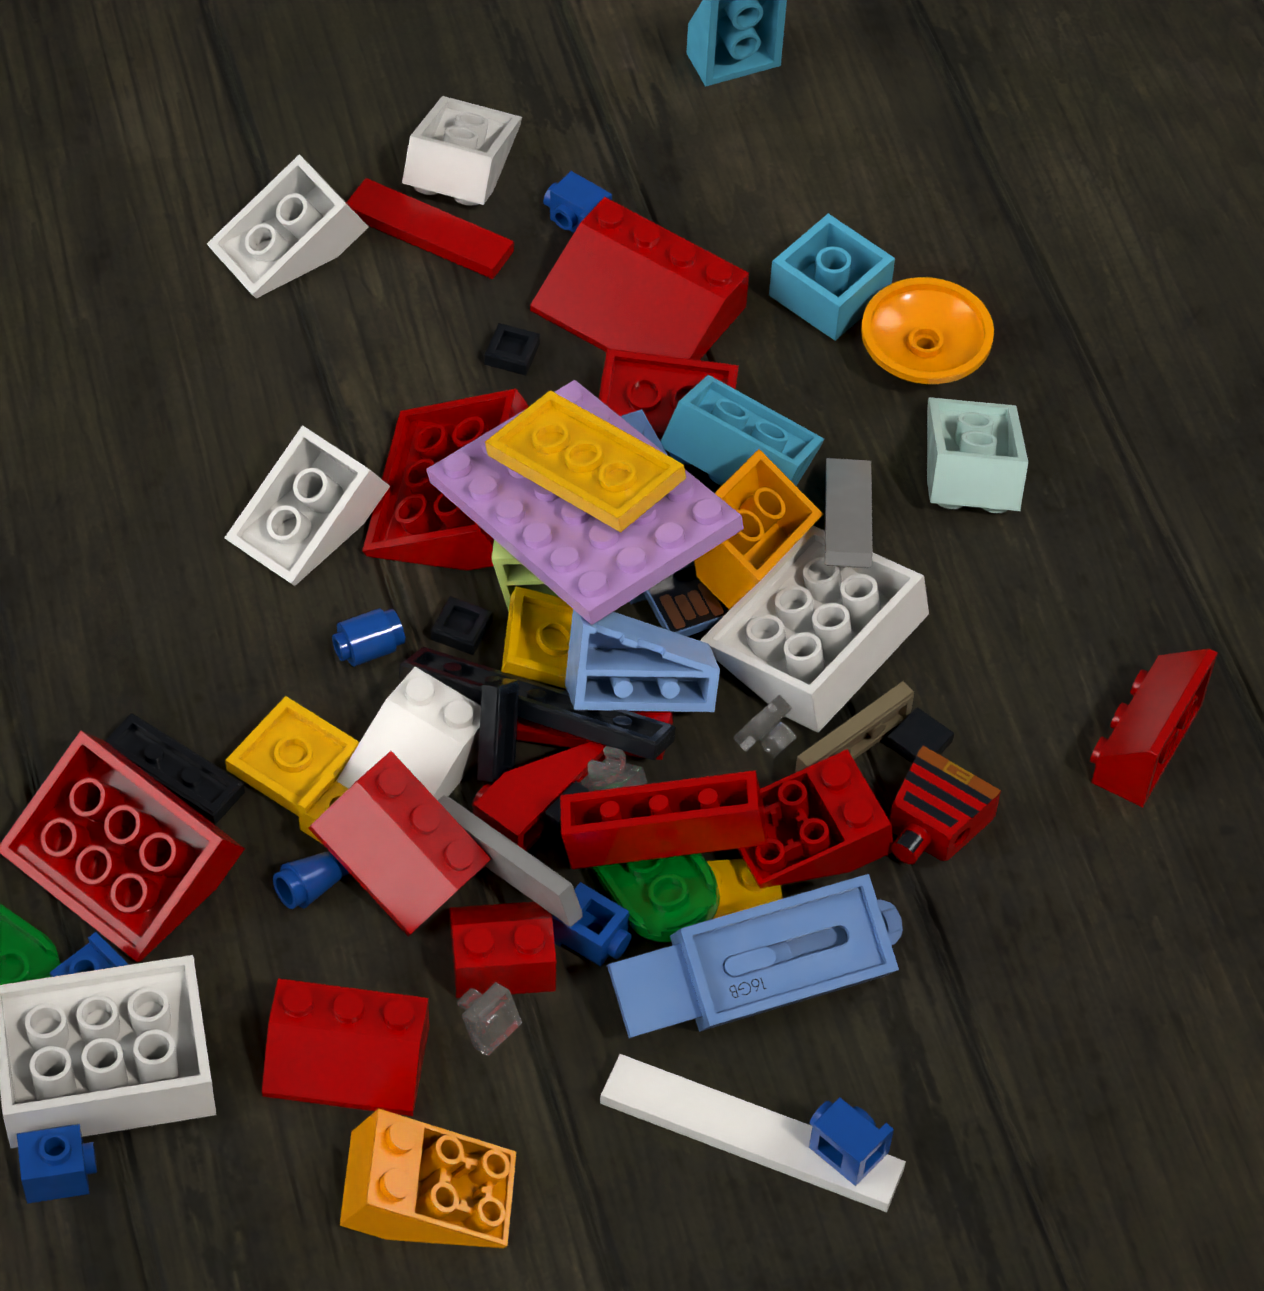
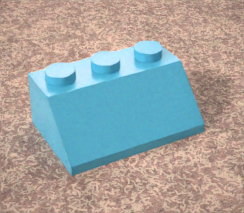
M707 375L679 400L660 442L673 459L682 464L694 465L708 473L712 481L719 485H723L760 449L797 486L821 447L824 438L714 377Z

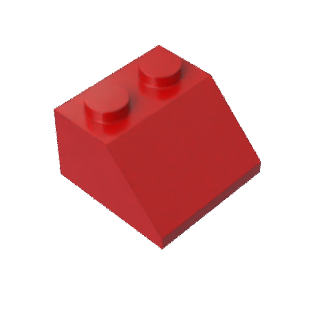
M536 902L449 908L456 998L556 991V952L551 913Z

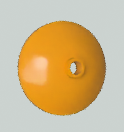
M917 277L892 283L875 294L865 308L861 333L864 346L869 355L880 367L890 374L914 383L943 384L957 381L972 374L985 362L992 348L994 326L986 306L966 288L943 279Z

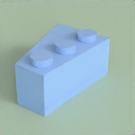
M573 609L565 686L574 710L715 712L720 668L708 643L616 612L610 613L591 625Z

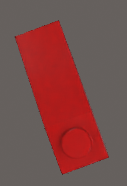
M590 741L504 772L492 785L486 784L477 792L472 802L473 814L519 847L528 851L545 834V811L571 783L577 781L590 789L610 768L611 747Z

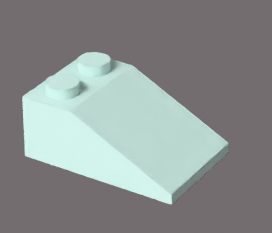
M929 397L927 405V486L930 503H937L939 506L947 509H959L963 506L980 507L991 513H1004L1007 510L1020 511L1028 458L1016 405Z

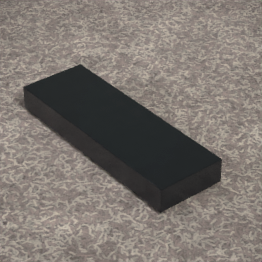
M133 713L105 740L214 825L245 793L243 782Z

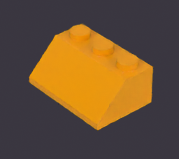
M760 449L715 492L717 496L742 515L744 529L694 560L696 577L729 610L762 580L823 515Z

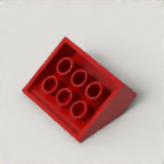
M604 197L577 227L530 304V311L605 352L609 348L700 360L746 308L749 272Z
M516 388L400 411L382 480L390 487L372 513L362 550L367 557L467 571L494 566L492 562L494 539L430 483L427 468L527 409L529 405Z
M80 731L0 843V854L137 962H141L218 888L245 850L243 846L106 741L83 731Z

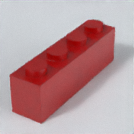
M756 770L560 795L561 835L572 869L767 845L764 804Z

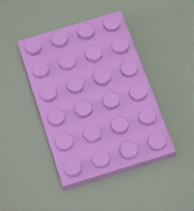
M576 380L554 392L664 453ZM522 412L427 468L429 481L434 487L591 625L744 529L742 515L685 470L686 479L622 532L615 530L488 456L485 441Z

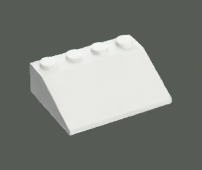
M812 526L762 580L742 597L700 641L708 643L715 659L778 713L819 733L929 615L924 575L875 553L872 555L871 568L825 565V531Z
M193 955L0 985V1094L2 1114L10 1148L18 1147V1133L80 1124L82 1137L217 1115Z

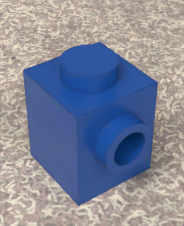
M80 1124L17 1134L21 1182L27 1204L90 1194L88 1174L97 1173L96 1156L93 1142H83Z

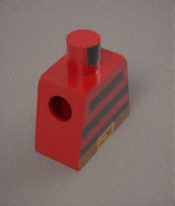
M923 745L892 805L890 823L892 824V832L898 835L891 845L893 854L906 864H914L924 851L940 861H948L994 819L1001 790Z

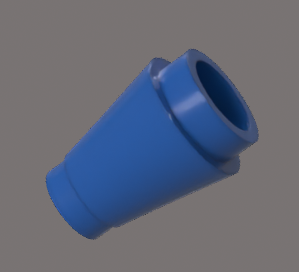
M328 851L282 864L280 871L273 876V885L279 899L289 909H294L298 906L306 908L342 877L348 875L349 872Z

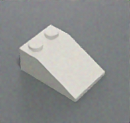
M442 96L410 136L402 183L414 186L417 192L434 195L440 193L454 197L455 201L464 205H484L494 191L521 125L522 117Z
M299 154L224 226L207 245L257 299L337 258L369 227Z
M302 425L229 530L225 539L296 586L366 522L390 486L370 469Z
M414 667L385 700L336 781L349 789L387 753L392 751L437 800L443 795L449 796L478 762L481 705Z

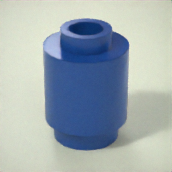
M381 608L337 623V633L332 635V642L338 658L341 661L348 660L350 665L355 667L396 652V646L405 643V634L401 621L394 609L391 608L383 611Z

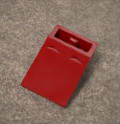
M846 749L761 788L767 845L737 848L758 887L762 889L848 873L892 853V824L850 752Z

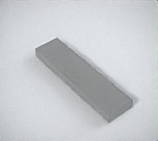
M826 458L825 565L871 568L873 555L871 461Z
M443 795L438 799V802L489 855L491 860L485 867L569 927L573 926L583 917L582 909L571 882L450 797Z

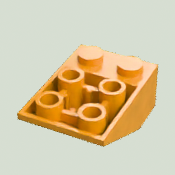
M378 1108L351 1132L340 1226L386 1240L505 1248L508 1246L516 1151Z

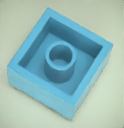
M828 213L772 261L769 296L836 341L863 317L865 308L873 296L884 287L892 284L895 258Z

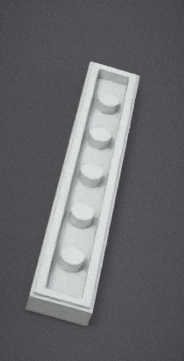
M622 1054L619 1055L600 1097V1104L884 1212L888 1211L906 1163L904 1160L887 1154L855 1186L809 1148L812 1131L811 1125Z

